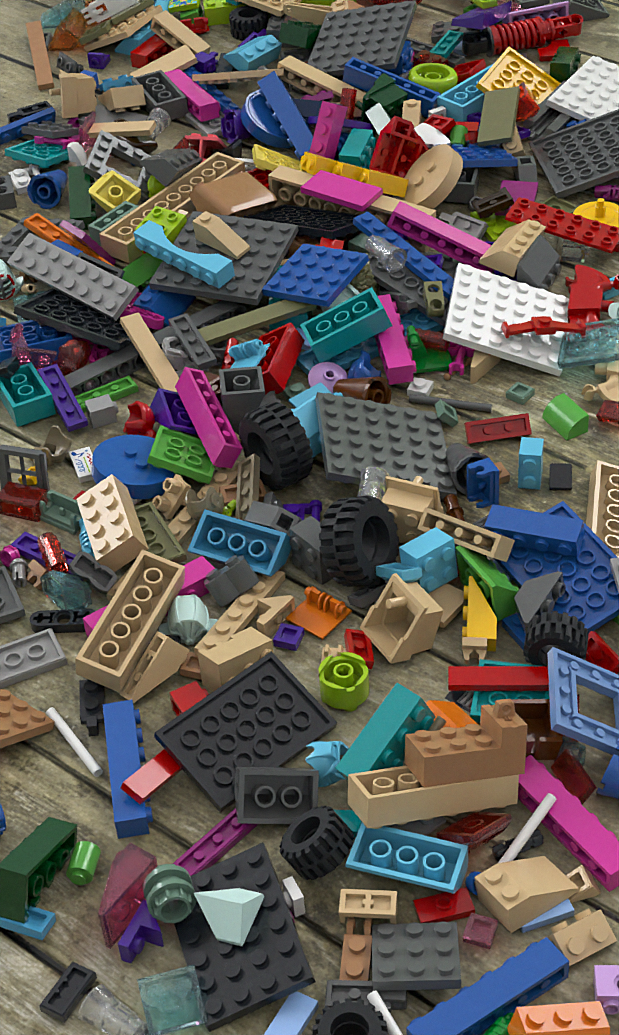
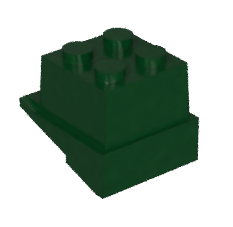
M385 73L381 74L374 82V86L363 96V102L357 101L355 103V107L361 110V122L372 124L365 112L378 102H380L391 119L394 116L402 118L403 102L407 101L408 94L395 84L396 80Z

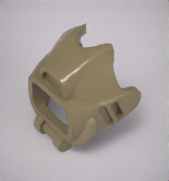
M53 425L45 443L40 447H34V449L46 452L47 466H53L54 463L64 461L71 448L72 439L65 436L59 426Z

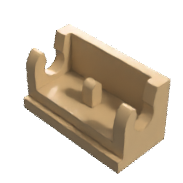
M341 889L339 903L340 923L346 924V917L390 919V924H397V891Z

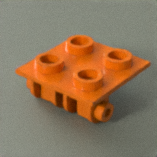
M312 586L307 587L304 591L307 599L293 610L285 620L304 628L305 631L323 640L352 610L347 608L343 601L334 599L333 596L328 595L326 592L321 593L316 587Z

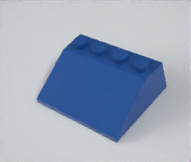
M33 320L0 327V363L3 360L17 356L19 365L32 362L34 367H45L55 362H68L76 358L73 338L70 333L58 332L53 327L41 326Z

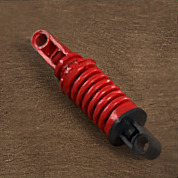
M572 14L553 19L547 18L543 21L542 18L536 16L535 18L519 20L518 22L492 25L483 29L482 32L464 35L461 51L466 56L486 53L488 57H492L493 55L501 54V52L504 53L509 46L515 51H518V49L523 50L524 48L529 49L530 47H544L546 41L580 35L583 17L579 14Z

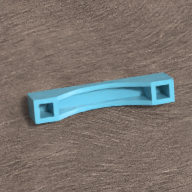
M150 220L133 232L135 245L138 249L177 267L181 271L191 274L195 278L205 281L209 285L221 288L235 276L232 260L220 254H197L182 250L166 238L162 226Z

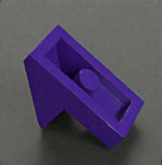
M144 899L118 942L121 960L131 964L136 955L142 952L145 942L164 947L158 922L149 913L147 900Z

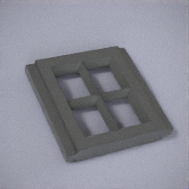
M0 445L1 491L7 494L39 499L47 498L50 486L46 452ZM9 455L19 457L21 469L10 467ZM23 457L34 459L36 471L25 470ZM11 473L22 475L23 486L12 485ZM26 475L37 477L38 489L27 487Z

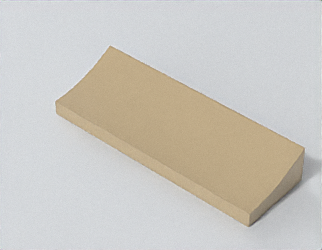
M597 460L590 474L586 525L617 557H619V466Z

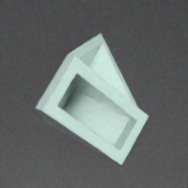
M240 888L194 893L216 939L243 946L264 899V895Z

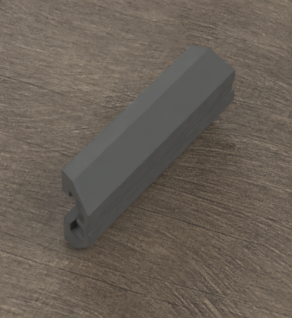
M563 81L525 118L523 127L531 130L530 136L527 139L533 141L558 132L573 119V117L546 106L547 99L566 81Z

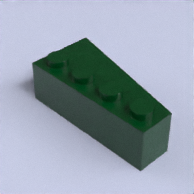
M559 46L550 62L551 77L562 83L567 81L579 69V64L581 63L579 47Z
M85 165L68 167L70 219L83 221L85 225L83 230H89L88 225L97 220L96 210L94 211L96 201L89 194V188L95 183V178L82 172Z
M48 817L0 862V917L23 924L29 918L27 910L30 906L36 907L41 900L39 894L43 887L49 888L51 886L56 870L61 871L72 855L74 846L77 843V824Z

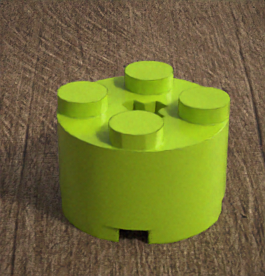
M341 652V656L336 657L330 655L321 662L318 669L321 700L333 708L353 712L367 699L370 692L369 671L365 660L361 656L350 652Z

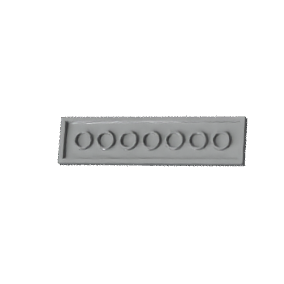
M31 233L27 234L7 261L11 267L117 321L139 291L135 285Z

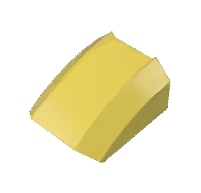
M111 170L102 175L89 188V194L105 211L109 212L124 201L137 205L141 198V189Z

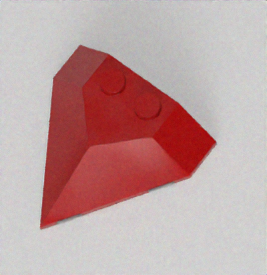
M394 116L380 131L369 165L370 170L405 178L416 160L429 150L421 136L415 131L411 121Z

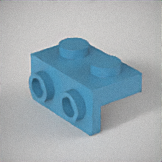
M125 74L118 76L117 80L112 81V78L102 80L103 83L99 85L100 91L106 92L110 88L132 86L131 78L133 76L128 77Z

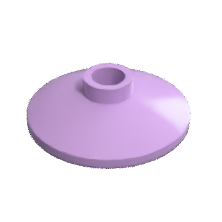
M331 362L316 364L308 374L310 388L321 382L332 394L333 386L338 380L348 379L345 370Z

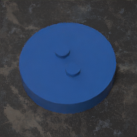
M258 90L249 94L241 109V120L248 132L267 145L278 148H291L287 141L289 136L284 135L280 129L281 122L277 123L272 115L275 113L274 110L271 111L265 103L268 101L267 98H263Z
M122 435L107 439L95 448L92 455L91 473L95 483L98 484L113 474L128 488L130 497L133 499H150L157 495H163L165 492L163 489L165 479L173 478L175 473L164 468H156L152 464L147 463L155 438L148 436Z

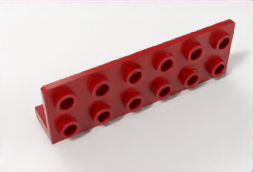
M518 197L505 216V220L517 224L526 220L538 221L541 225L546 226L545 233L608 253L613 251L619 253V228L616 226L600 223L597 220L584 218L581 215L568 213L562 209L552 208L545 204Z

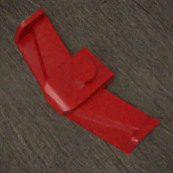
M550 316L531 317L530 321L508 325L504 321L502 322L501 329L506 338H509V335L533 331L536 335H554L556 331L580 333L581 336H584L586 324L583 319H578L577 323L554 321Z

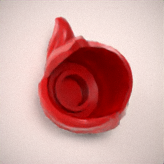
M141 401L129 404L130 417L125 422L123 432L127 435H142L156 438L157 434L153 430L155 416L152 409Z

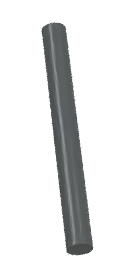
M413 394L409 396L410 403L435 406L441 399L453 408L492 412V404Z

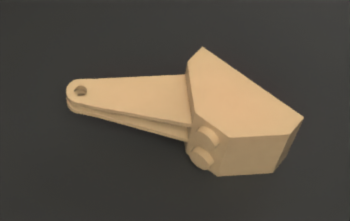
M336 0L331 6L287 1L283 5V11L286 15L302 22L307 21L316 25H322L326 13L358 9L364 6L352 0Z

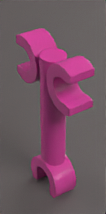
M34 136V143L61 145L62 149H66L71 142H78L81 145V138L72 139L71 136L68 139Z
M450 342V347H448L450 356H456L455 362L449 364V374L452 375L453 371H459L460 375H463L465 355L473 358L475 349Z

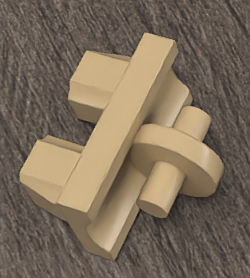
M175 474L173 478L165 479L163 483L164 494L162 496H155L152 503L167 519H172L180 505L186 506L185 496L191 486L182 479L181 475Z

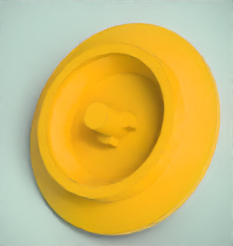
M603 198L582 204L573 212L575 215H581L584 218L597 220L600 223L619 228V205L605 202Z

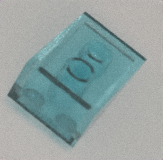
M64 0L42 13L40 18L42 29L67 28L83 24L85 22L83 16L87 12L82 14L81 10L88 7L84 0Z

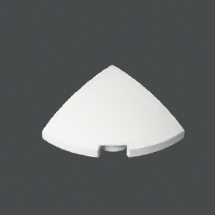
M423 122L414 128L428 148L434 147L436 144L451 145V142L444 134L429 124Z
M71 142L67 146L69 161L76 162L77 166L85 165L88 159L83 146L78 142Z

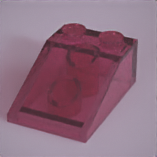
M131 842L123 850L119 851L112 861L98 911L105 945L109 949L124 934L143 899L146 900L143 892L144 880L158 866L156 856Z

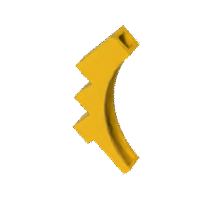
M306 151L300 160L301 169L312 175L323 170L383 188V193L405 198L408 179L343 163Z

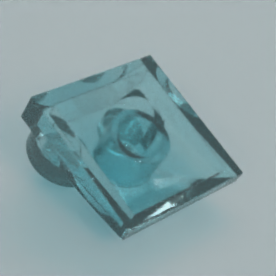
M194 964L137 979L149 1035H165L207 1023Z

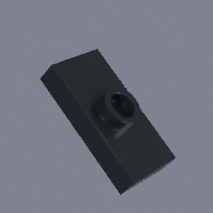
M72 961L39 1005L41 1012L65 1023L97 979L96 972Z

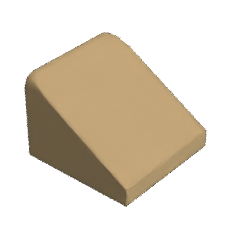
M583 865L566 875L579 887V892L568 898L571 903L601 894L591 872Z

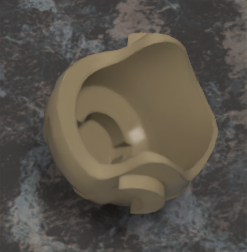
M209 487L205 497L202 499L196 495L193 489H189L185 496L187 512L197 521H200L204 509L222 514L224 497L222 493H217L213 487Z

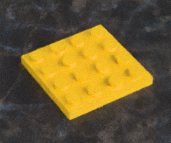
M509 46L477 83L476 88L485 94L487 91L519 86L520 96L517 117L524 122L525 118L561 83Z

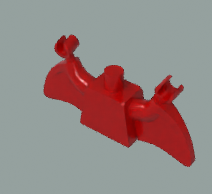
M575 265L577 282L576 284L572 283L567 317L568 323H577L578 319H583L586 324V333L584 336H581L580 333L567 332L564 336L565 344L587 342L601 336L604 332L608 339L615 338L616 334L619 333V326L617 324H610L609 327H606L607 325L600 321L601 312L608 313L610 304L614 303V301L602 300L603 292L611 290L612 287L619 290V274L615 276L614 281H610L606 275L598 270L584 265Z

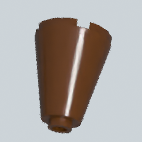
M379 376L340 379L333 386V393L341 392L344 397L365 401L371 400L382 404H390L392 392L391 388L387 386L388 380Z

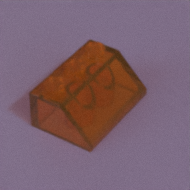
M73 7L55 28L48 50L72 51L75 47L78 48L81 45L79 39L88 27L86 25L88 18L85 19L84 15Z

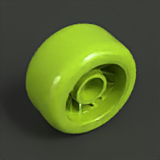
M423 63L414 66L409 71L408 80L443 94L457 85L458 76L456 71L447 65Z

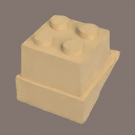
M59 70L60 88L49 89L50 96L61 95L62 118L78 117V114L96 112V81L94 78L83 73H66L63 70Z
M390 476L385 477L386 493L381 501L389 507L388 511L394 516L393 520L397 524L399 542L406 544L426 533L417 529L425 507L444 513L440 502L439 489L422 484L424 480L421 476H416L413 482Z
M394 573L376 604L371 606L360 629L391 664L410 660L412 654L432 649L444 610L417 582L405 583L397 573Z

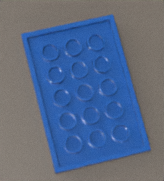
M564 501L544 512L545 514L580 519ZM585 523V535L578 557L513 545L507 562L493 558L519 588H521L526 580L557 571L562 572L566 589L563 596L559 597L555 602L553 611H558L561 614L565 612L569 613L568 616L577 617L578 621H582L585 624L584 628H587L588 634L619 615V593L610 567V559L618 557Z

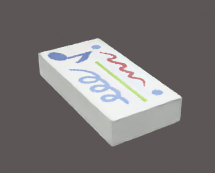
M90 447L70 451L69 456L79 482L83 483L94 480L91 473L92 452Z

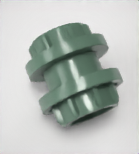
M175 864L159 865L144 880L143 892L147 900L148 911L157 920L164 923L180 922L195 907V890L188 871L183 867Z

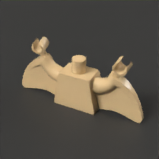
M597 338L594 340V343H591L589 350L593 354H599L602 350L604 354L609 356L608 363L596 362L595 374L607 375L606 382L598 384L597 387L586 384L581 394L584 395V400L591 401L594 394L598 393L604 401L619 407V338L613 339L605 345L602 339Z

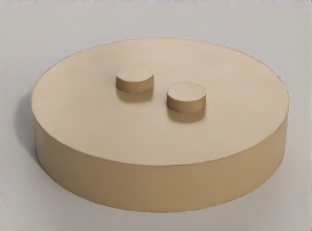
M440 144L426 151L407 172L405 179H408L409 182L405 198L400 197V200L430 209L438 206L453 190L461 175L463 167L461 155L447 144Z

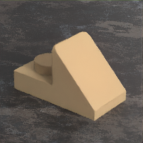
M286 595L258 599L257 604L260 617L256 621L257 630L268 638L276 633L281 623L287 622L285 618L295 610L294 597Z

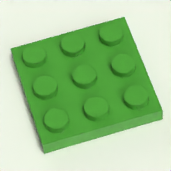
M161 425L159 426L147 463L152 464L156 468H164L175 474L193 478L197 482L210 484L215 466L212 464L201 439Z

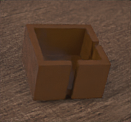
M511 699L514 702L515 712L527 724L526 757L532 755L536 760H556L563 739L560 733L551 730L550 699Z

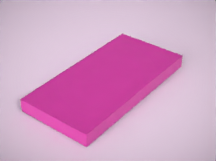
M320 170L301 186V193L363 212L383 194V188Z

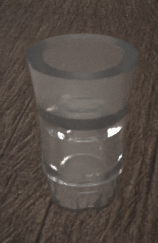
M153 108L146 121L155 120L157 126L150 136L153 140L171 124L170 116L161 108Z
M372 235L367 239L365 249L382 264L387 272L396 273L403 268L407 260V253L404 249L393 245L378 235Z
M379 467L364 468L360 473L357 497L372 496L382 500L386 492L385 477L390 475Z
M100 984L90 991L82 1002L78 1013L80 1020L95 1026L108 1035H144L147 1028V1023L139 1018L137 1013L116 998L104 984Z

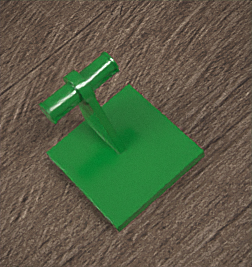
M413 325L408 326V348H411L412 360H415L416 373L449 370V364L452 363L447 343L423 344L419 334L415 331V327Z

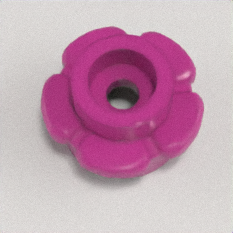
M11 545L5 546L0 551V560L7 567L10 566L14 559L20 558L19 550Z

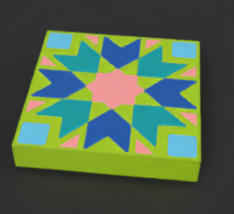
M170 0L168 6L169 13L197 9L201 0Z

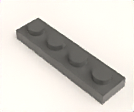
M187 313L168 319L169 326L198 370L208 369L217 365L216 357Z

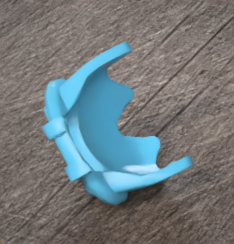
M315 741L306 746L309 749H314L305 761L319 771L318 787L332 785L341 779L346 780L335 767L340 762V755L344 756L348 751L349 747L341 741Z

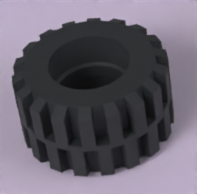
M242 6L234 9L229 14L232 37L245 40L253 32L258 34L261 30H266L268 26V13L251 6Z
M552 611V613L544 612L542 616L536 615L533 620H530L526 629L523 650L526 662L531 663V665L548 666L547 653L552 647L586 661L588 630L584 628L585 624L582 621H578L577 617L568 616L569 613L565 612L561 614L558 611Z
M330 806L315 807L303 813L288 827L280 842L279 847L281 849L279 851L301 878L316 880L318 877L322 878L329 872L331 873L348 856L349 850L354 843V834Z
M345 998L343 1003H340L339 1000L334 1001L331 1008L329 1006L322 1009L323 1015H317L315 1018L316 1024L312 1028L313 1035H388L386 1021H383V1014L380 1011L375 1012V1006L371 1003L366 1006L364 1005V1000L358 999L357 1002H352V998Z

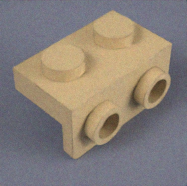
M588 908L574 915L575 922L568 925L565 920L550 928L552 934L546 937L553 941L554 945L569 960V966L617 941L601 909L591 913Z

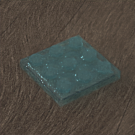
M619 318L585 323L586 333L584 336H581L580 333L563 332L557 361L559 369L604 362L611 363L619 360Z

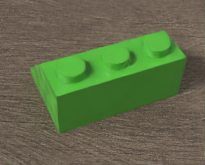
M145 253L122 269L125 271L122 279L135 285L137 288L140 286L145 288L149 285L151 278L163 260Z
M460 545L455 547L460 582L463 585L469 586V576H473L497 617V621L516 613L514 597L519 588L513 586L504 573H500L495 563L491 559L488 560L484 554Z

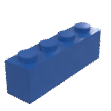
M492 504L484 526L489 531L515 540L514 546L555 552L565 556L578 557L585 535L584 520Z

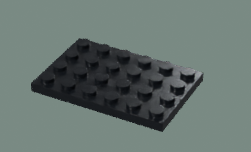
M288 204L242 217L298 225L296 236L308 235L311 239H318L320 237L336 239L338 237H346L347 234L357 233V230H359L353 225V218L359 216L358 214Z
M54 288L14 307V314L21 316L24 320L36 321L41 326L53 327L58 332L73 334L75 338L90 340L93 344L107 346L108 349L113 351H119L132 343L120 323V318L115 321Z
M271 651L157 730L154 738L215 808L222 812L235 802V767L281 768L306 750L307 745L318 741L333 730L337 722Z
M263 842L190 876L195 893L240 888L264 895V899L243 946L216 939L197 899L192 912L184 920L174 923L203 1020L209 1032L316 982L270 855Z

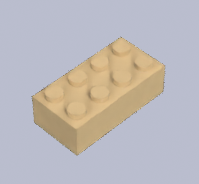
M113 474L77 498L95 559L100 565L107 566L116 572L138 557L142 549L145 551L149 549L128 488Z

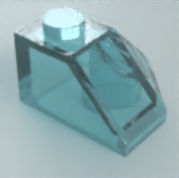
M52 570L40 577L44 595L60 610L85 609L92 605L90 596L92 590L87 582H82L77 576Z

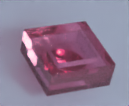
M471 913L463 933V942L491 949L498 929V920Z

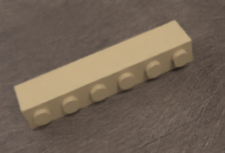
M290 55L278 62L277 69H284V75H279L281 80L311 95H316L323 90L326 92L332 91L334 95L332 103L362 99L366 94Z

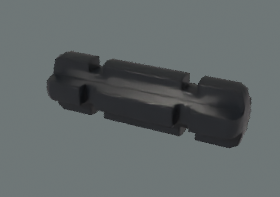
M535 829L519 853L531 849L530 846L534 848L544 843L543 835L539 829ZM515 838L505 841L504 845L499 843L492 847V854L496 861H500Z

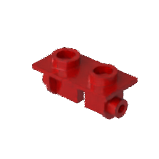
M194 18V24H191V19L180 20L181 23L194 33L204 34L210 31L208 18Z

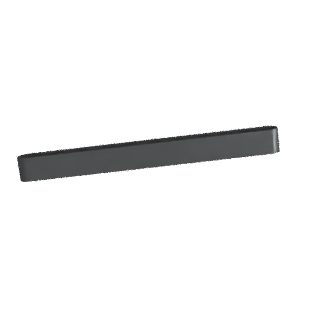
M221 300L189 317L196 328L200 329L246 313V307L239 302ZM170 326L152 334L161 349L165 337H176ZM179 341V343L175 344L174 346H175V347L180 346V345H181L180 341ZM132 343L119 351L113 352L64 376L74 396L126 377L146 367V364Z

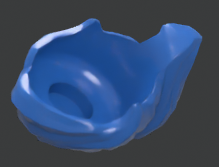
M361 350V356L352 363L348 371V379L381 377V371L376 370L370 364V355L366 351Z

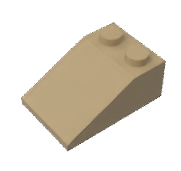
M143 85L110 88L98 96V100L109 111L115 110L116 113L125 112V109L138 111L146 105Z
M545 856L497 863L474 877L478 900L511 933L579 892V887Z

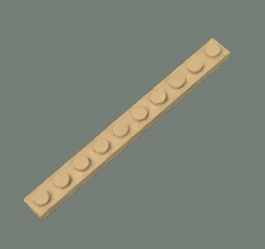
M239 461L235 462L232 469L219 468L212 476L210 484L206 483L196 495L202 499L205 497L209 487L215 488L216 492L219 493L220 486L236 484ZM185 506L168 527L182 546L197 529L199 521L189 515L187 506ZM130 568L107 592L108 601H111Z

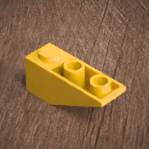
M469 576V586L464 585V600H468V606H463V620H467V627L462 626V637L487 638V651H496L497 617L473 576Z

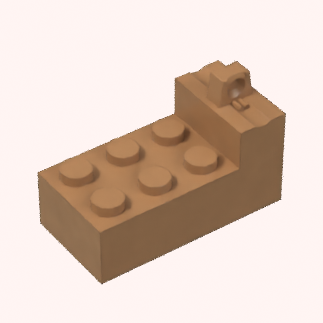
M511 699L496 700L495 705L481 706L480 725L467 724L465 727L460 728L443 727L436 731L418 730L412 734H405L404 764L423 787L525 774L527 724L515 712L514 702Z

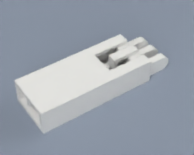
M95 0L89 3L88 7L82 9L81 13L83 14L88 11V14L83 16L85 19L91 17L87 21L88 25L95 21L99 23L138 3L139 0ZM102 4H105V6H106V8H107V10H105V11H104L103 7H101L100 9L96 10V7H98V6H100V5H102Z

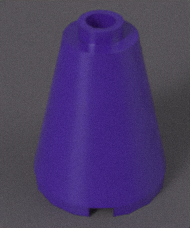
M233 109L223 111L225 116L221 118V131L223 138H227V143L232 144L238 139L242 141L253 137L242 123L241 111Z

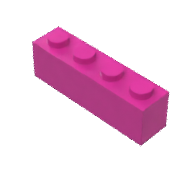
M322 101L310 153L334 160L347 107Z

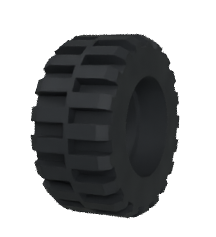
M271 402L243 416L239 424L240 444L244 450L245 458L254 453L260 457L259 479L262 480L265 486H268L270 489L282 490L308 477L313 468V451L310 448L311 443L305 434L304 427L301 426L298 417L293 415L291 409H288L284 404Z
M361 496L338 499L325 511L324 519L320 524L321 533H319V540L321 541V547L319 549L323 555L322 562L328 568L326 571L336 582L346 587L372 586L383 583L385 580L376 576L375 566L397 563L396 557L399 555L397 524L394 523L393 514L388 511L389 507L376 497Z

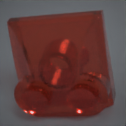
M473 812L439 831L436 835L438 839L467 845L469 854L470 850L487 844L491 839L500 835L508 827L512 817L511 814Z

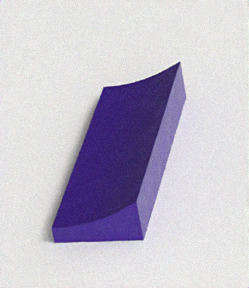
M512 0L495 7L475 8L453 18L451 26L483 30L503 20L511 12Z

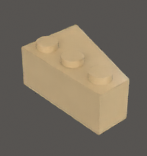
M249 627L231 635L229 641L214 643L213 648L207 651L203 648L198 650L202 685L214 692L271 651L273 652L272 639L253 627Z

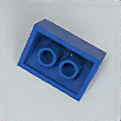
M148 285L133 303V306L162 315L165 318L163 328L169 326L168 319L184 314L196 299V296L153 290Z

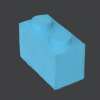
M521 437L518 488L540 490L543 472L544 439Z

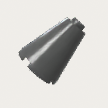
M454 443L446 450L448 467L454 486L463 494H467V465L489 457L461 443Z

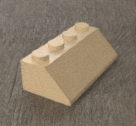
M526 220L507 228L479 259V263L515 277L518 263L537 236H543L546 226L541 225L538 221Z

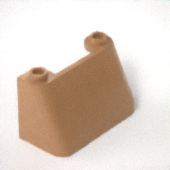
M243 171L208 183H197L189 194L197 211H207L212 214L236 217L270 209L278 202L276 196L248 172Z

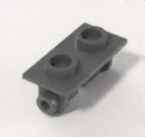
M59 51L57 58L58 68L66 73H81L84 70L81 64H77L75 60Z

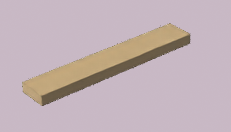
M139 312L121 317L120 323L159 387L177 392L175 385L179 377Z

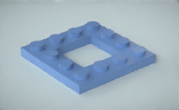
M552 647L547 653L551 730L603 752L619 756V751L616 750L619 744V675ZM576 684L613 699L616 729L578 713Z

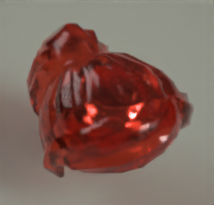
M74 339L67 341L59 347L58 360H52L49 366L57 364L63 376L86 366L91 355V348L88 342Z

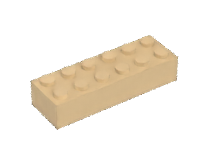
M142 549L75 658L76 674L121 692L171 607L173 600L184 585L185 566Z
M407 766L348 774V805L367 829H379L392 824L404 825L416 820L427 821L440 816H456L458 813L470 811L480 812L483 809L494 807L504 808L507 805L517 804L519 775L423 787Z

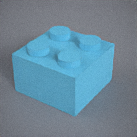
M437 527L399 547L401 564L422 568V578L415 582L427 593L458 577L454 538Z

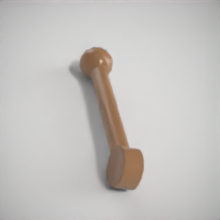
M468 357L466 362L463 363L464 368L471 365L472 357ZM453 371L452 375L445 373L443 378L448 381L451 379V376L459 371Z

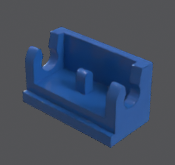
M490 458L467 465V499L469 502L479 499L483 500L476 503V508L499 504V469Z

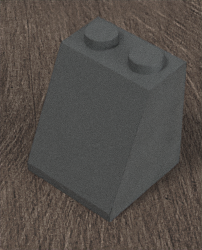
M261 366L219 369L221 407L234 432L237 434L240 432L239 424L243 416L259 408L265 396Z

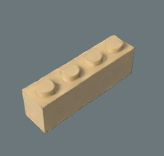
M167 10L153 16L150 29L175 50L186 44L194 55L201 51L209 54L211 46Z
M427 507L423 511L417 528L427 532L437 527L453 537L455 544L507 562L515 541Z

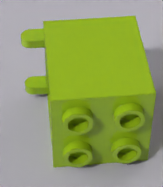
M155 206L134 230L136 231L150 220L163 227L166 238L173 244L186 224L187 218L186 215Z

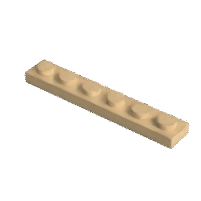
M278 570L271 577L258 573L257 576L260 581L238 596L194 647L195 655L198 656V650L203 648L207 651L213 648L214 643L229 641L231 635L242 631L258 613L257 600L271 597L285 581V572Z

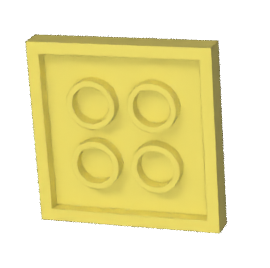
M254 144L252 155L254 164L258 169L274 171L282 165L305 172V170L301 169L299 160Z

